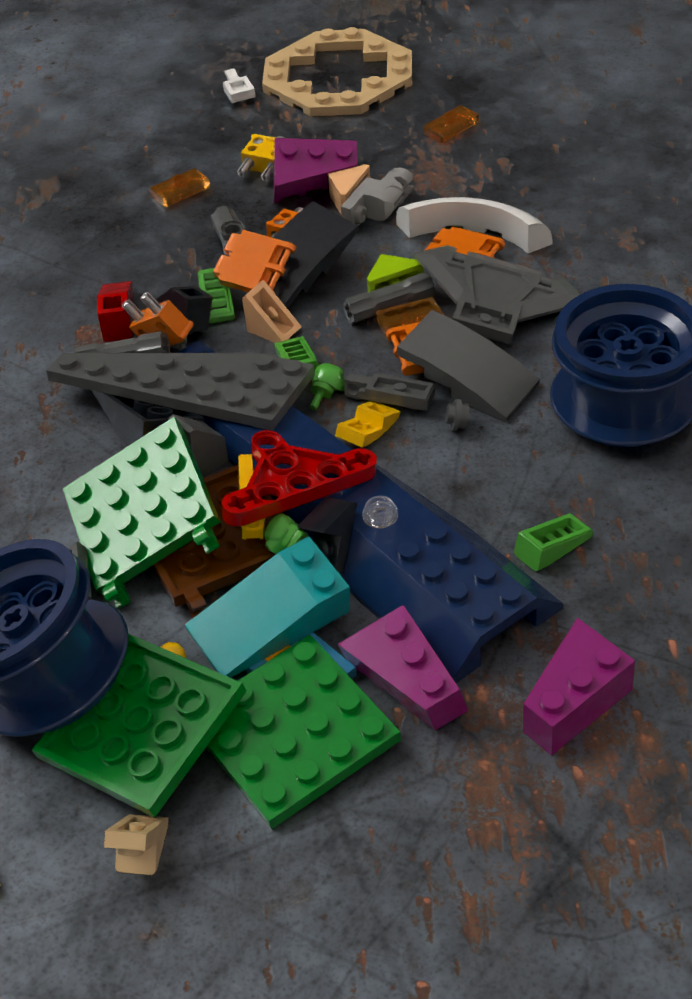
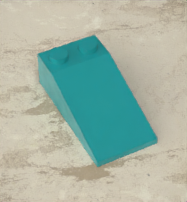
M307 537L274 555L186 623L185 629L214 670L231 678L350 612V586L313 540Z

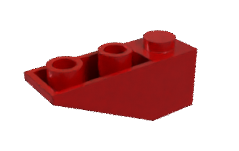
M132 281L103 284L97 295V315L104 342L134 338V332L129 328L133 318L122 308V304L126 300L130 299L133 302Z

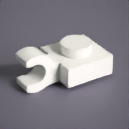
M234 68L224 71L228 81L223 82V88L231 103L244 102L255 97V88L247 76L239 77Z

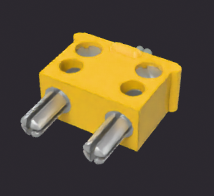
M252 134V139L241 152L243 163L237 172L242 177L249 170L261 172V179L268 182L273 176V154L276 137Z

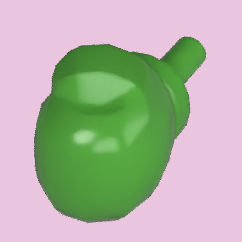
M329 363L318 365L310 388L311 393L315 395L309 406L311 410L316 411L322 398L330 399L334 391H345L343 368Z
M278 514L270 520L265 528V547L270 552L277 554L307 538L308 534L303 529L298 528V524L289 516Z

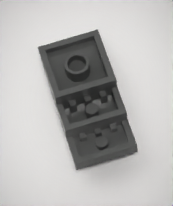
M431 310L397 346V356L424 367V377L451 388V398L461 399L462 403H468L469 406L504 422L511 418L540 384V379L490 340L434 310Z

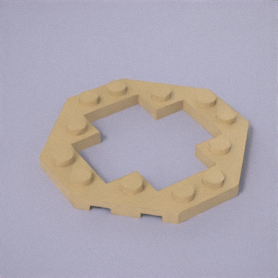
M349 27L345 30L327 28L315 31L265 58L262 81L263 92L269 96L273 94L278 95L281 102L293 108L296 106L303 108V113L310 117L363 114L369 110V105L375 101L382 103L394 96L396 89H406L412 86V50L366 29ZM363 50V62L387 61V77L371 76L362 78L361 92L347 90L342 93L319 92L312 94V81L295 80L289 82L290 66L315 64L316 52Z

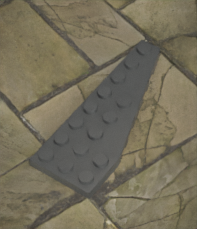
M62 353L46 370L48 380L271 431L276 428L315 375L313 364L260 353Z

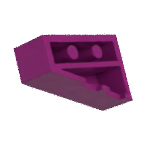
M275 138L273 154V203L280 202L282 198L296 194L298 197L306 195L307 191L322 188V190L329 189L328 173L358 165L357 141Z
M404 605L338 643L345 659L356 667V671L359 670L371 679L374 685L396 698L403 707L435 731L469 711L459 687Z
M577 617L523 703V733L552 756L633 690L635 660Z

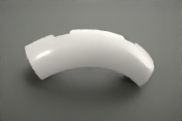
M467 197L430 199L401 206L396 214V225L409 238L439 232L442 228H446L445 226H463V229L485 233L489 229L502 233L503 239L519 246L526 253H531L553 244L550 229L540 220L516 207L491 200Z

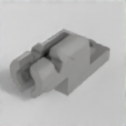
M399 167L389 171L381 180L366 177L341 206V216L357 226L363 223L366 218L384 221L412 192L414 186L408 185L413 180L412 173L407 169Z

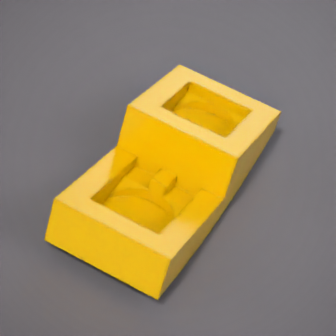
M375 401L358 405L355 418L339 423L335 436L363 448L381 437L399 418L400 411Z

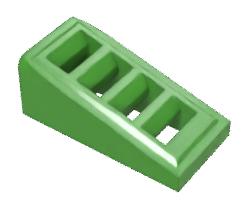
M214 268L199 270L197 274L200 289L213 296L211 306L213 310L210 312L209 324L234 320L235 315L230 287L221 285L219 278L215 277V274L212 273Z
M303 336L274 343V348L279 358L313 364L315 372L318 367V361Z
M569 513L518 532L514 554L531 569L539 571L590 539L594 531Z

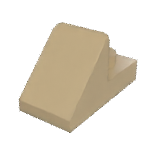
M129 814L105 830L104 848L116 849V871L145 875L155 874L168 828L169 817L156 816L153 818L152 816Z

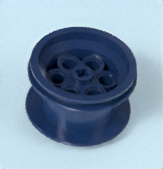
M615 284L584 292L564 306L558 315L552 335V350L562 368L552 382L550 398L555 413L566 426L576 433L603 445L633 448L650 445L672 437L692 421V306L687 301L671 292L652 286Z
M25 540L0 549V734L21 737L46 733L60 729L78 720L98 704L109 691L127 652L129 634L122 614L108 603L88 599L90 593L88 569L67 547L53 540Z

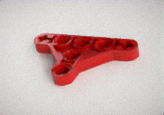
M270 430L259 431L253 435L251 441V454L257 465L247 487L231 492L222 499V518L224 522L231 526H245L373 479L376 475L377 456L371 450L361 448L337 455L291 446L277 432ZM266 444L273 445L275 447L270 449H263L259 446ZM288 464L292 467L281 469L277 468L276 465ZM333 473L339 475V477L327 478L323 475ZM305 484L309 487L306 489H296L292 486ZM265 495H274L277 496L278 499L264 500L261 497Z

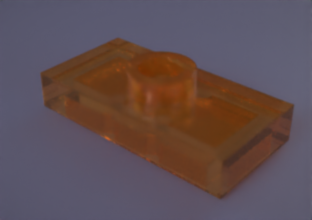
M459 105L424 125L423 132L426 136L444 143L479 122V114Z
M193 168L182 174L174 175L170 179L149 189L150 195L163 207H167L208 189L210 182L199 170Z
M430 297L376 311V320L386 337L388 329L421 322L431 310L440 314L443 313L434 298Z

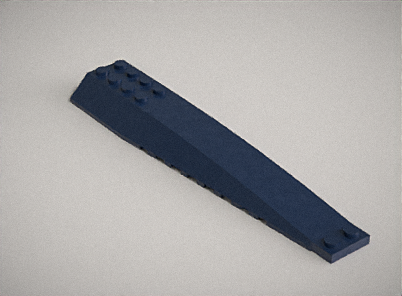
M199 340L176 353L215 352ZM291 406L273 430L281 435L288 445L337 455L354 449L293 406ZM201 415L204 417L205 424L225 437L228 459L232 465H238V456L240 454H251L253 435L259 431L267 430ZM265 444L259 447L263 449L274 448L275 446ZM252 456L253 468H255L256 465H257V462L255 461V459H254L253 456ZM288 464L276 465L277 468L281 469L292 467ZM376 465V475L369 481L282 512L299 525L326 497L357 503L344 573L339 574L350 586L351 594L378 619L404 605L455 683L481 666V646L512 624L525 617L537 627L563 609V603L467 525L379 465ZM333 473L323 475L327 478L339 477V475ZM296 484L292 487L296 489H306L309 486L305 484ZM271 495L273 500L278 499L277 496ZM303 529L308 534V537L313 540L315 531Z

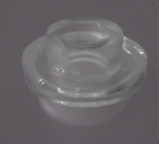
M387 496L370 498L365 503L362 511L365 524L379 529L386 528L395 523L399 515L397 506Z

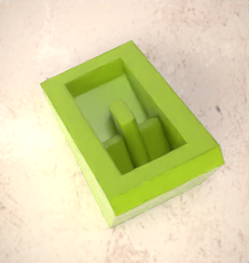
M380 254L367 277V290L372 292L424 273L423 267L415 259Z

